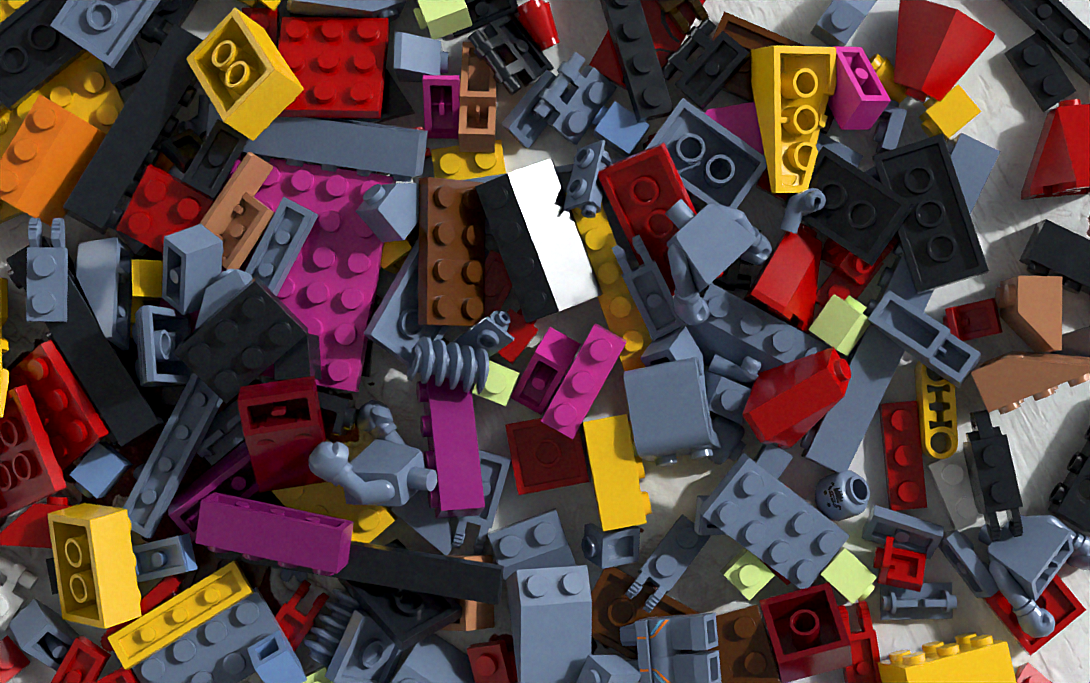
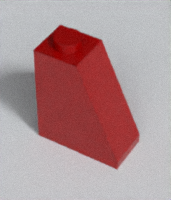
M900 0L894 82L906 88L905 96L924 103L926 98L941 102L991 43L995 33L958 9L927 0Z
M1080 99L1058 102L1059 107L1047 113L1021 191V200L1090 194V104L1081 105Z
M800 223L797 234L784 231L772 251L770 260L763 265L743 300L809 334L810 330L808 329L813 324L822 242L815 238L817 232Z
M831 347L758 373L759 377L754 382L742 415L760 443L767 445L777 443L778 448H791L845 396L851 378L850 367L845 359L840 358L835 348Z

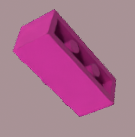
M595 323L541 422L573 439L627 340Z

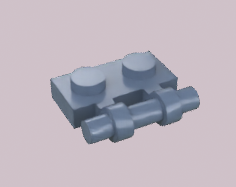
M573 52L567 62L563 61L557 69L559 74L548 89L544 88L539 94L538 98L540 101L533 109V112L543 119L552 109L554 112L546 123L567 141L575 145L581 140L600 109L607 103L617 88L592 66L586 65L580 73L578 70L586 59L577 52ZM569 83H571V88L566 93L564 98L561 99V94L564 92Z

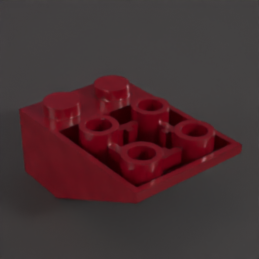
M315 376L240 387L237 402L243 434L259 492L327 482L316 476L310 470L308 458L314 448L321 442L326 441Z

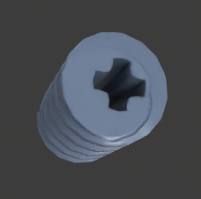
M423 336L411 350L407 366V380L412 381L416 373L421 372V383L426 384L430 376L435 375V385L440 387L446 377L449 379V388L452 390L456 388L460 380L463 384V391L467 393L470 391L472 384L475 383L479 395L485 386L489 373L488 353L482 348L474 351L468 345H464L460 349L459 345L454 342L446 346L445 342L440 339L432 343L429 337Z
M333 588L332 592L339 600L337 603L326 601L325 605L332 612L331 615L319 614L318 618L325 625L324 628L312 627L311 631L318 637L317 640L305 639L304 644L311 650L308 655L326 667H329L354 610L366 612L347 590Z

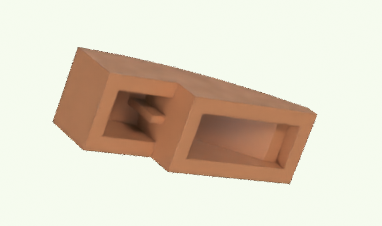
M463 42L458 130L459 152L495 153L497 82L493 79L495 74L484 60L480 61L475 55V47L472 43Z

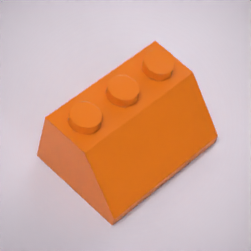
M39 94L0 159V199L34 218H40L41 222L49 226L52 225L53 218L64 219L66 216L63 209L65 202L107 134Z

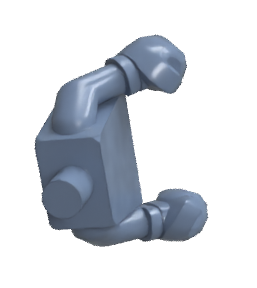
M680 199L665 213L679 229L666 242L669 248L667 254L675 284L673 308L676 315L685 324L699 325L707 320L710 313L706 302L700 297L699 292L712 283L738 257L754 265H765L771 258L772 247L770 241L756 227L750 224L743 211L709 203L696 215Z
M376 400L365 403L357 412L356 425L358 429L369 432L375 440L355 459L348 463V447L337 441L335 443L321 442L314 448L308 458L309 468L316 476L331 482L335 486L340 485L344 488L346 504L402 506L418 490L433 491L437 483L436 471L425 468L421 450L410 447L396 432L398 427L393 423L390 409L381 401Z
M1020 515L1023 525L1022 536L1014 537L1010 532L1007 522L1003 528H1000V540L994 542L989 539L986 524H984L979 532L978 540L989 546L987 549L990 564L989 572L1000 592L1013 606L1012 611L1016 614L1022 631L1033 638L1048 636L1054 631L1055 619L1046 609L1039 608L1035 602L1065 562L1071 567L1090 570V537L1083 535L1079 531L1071 530L1052 515H1033L1028 517Z

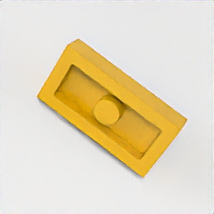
M501 139L495 140V153L459 152V145L431 149L435 178L465 180L506 174Z

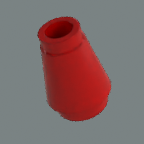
M530 0L517 7L520 15L517 17L541 51L560 42L549 2Z

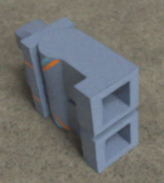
M716 612L647 617L637 620L633 624L620 627L622 646H637L638 659H628L625 661L642 674L638 683H722L719 650L699 651L718 646Z

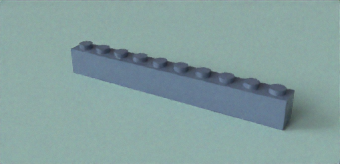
M960 133L953 140L948 139L946 144L969 213L971 214L1001 151L964 133ZM899 240L892 252L897 255L892 267L886 266L878 280L877 286L881 287L877 299L871 298L863 312L867 317L872 314L888 290L924 312L934 291L930 290L921 294L916 293ZM872 324L869 325L847 359L851 370V378L845 396L816 423L814 429L811 428L803 436L800 447L804 448L801 454L802 457L835 473L848 470L905 352L904 349Z

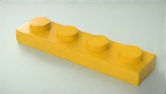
M232 561L112 634L107 639L124 669L129 670L255 592L238 562Z

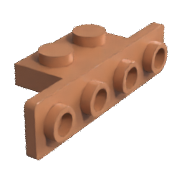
M252 152L246 154L199 223L223 241L222 266L226 269L240 268L275 214L274 211L254 197L272 171L273 166Z

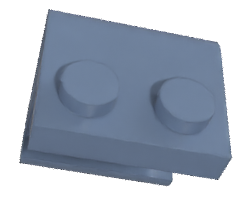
M697 357L624 371V384L635 447L640 458L655 462L656 467L678 463L677 457L691 455V460L709 458L713 456L712 450L722 448L719 434L714 432L712 428L706 391L702 390L700 376L703 373Z

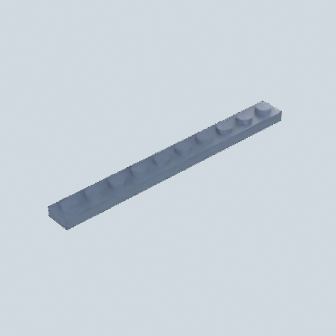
M283 196L245 272L250 273L252 278L257 276L277 296L318 214ZM194 372L123 509H127L131 530L145 538H152L223 401Z

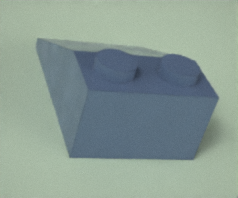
M684 98L680 100L646 147L648 149L662 142L665 143L690 199L701 208H704L709 203H713L716 206L724 205L737 209L767 167L764 155Z
M151 305L141 306L135 313L132 336L138 350V359L135 361V374L137 379L140 380V387H163L188 383L193 371L174 353V349L191 334L190 313L182 315L176 309Z
M587 565L516 570L506 579L518 683H576L587 656L591 655L592 599Z

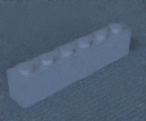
M213 103L209 104L206 138L217 119L223 121ZM276 117L269 127L254 141L249 140L243 152H252L266 162H269L270 158L280 157L286 158V164L291 166L303 167L304 163L314 162L321 163V170L336 172L337 168L349 167L355 168L357 175L369 177L370 173L377 174V172L390 173V176L395 181L411 182L412 177L423 174L428 131L340 118Z

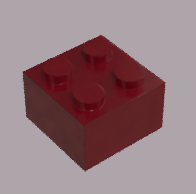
M830 582L759 600L762 621L781 683L853 665L851 644Z

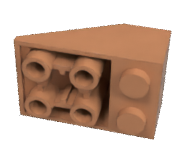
M1010 351L980 363L971 371V374L988 413L998 409L1001 415L1021 407L1020 404L1024 402V398L1033 396L1034 400L1037 401L1056 393L1055 390L1058 389V385L1068 382L1069 386L1073 387L1090 380V357Z

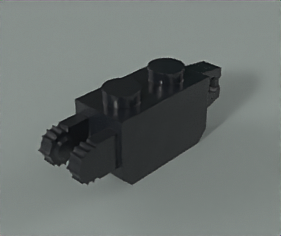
M987 409L971 412L969 416L972 432L966 433L967 442H963V452L977 511L979 514L984 515L989 539L992 542L999 541L1001 538V529L996 514L999 511L1006 510L1009 529L1013 536H1022L1023 525L1019 507H1023L1007 434L1002 435L999 426L992 427Z

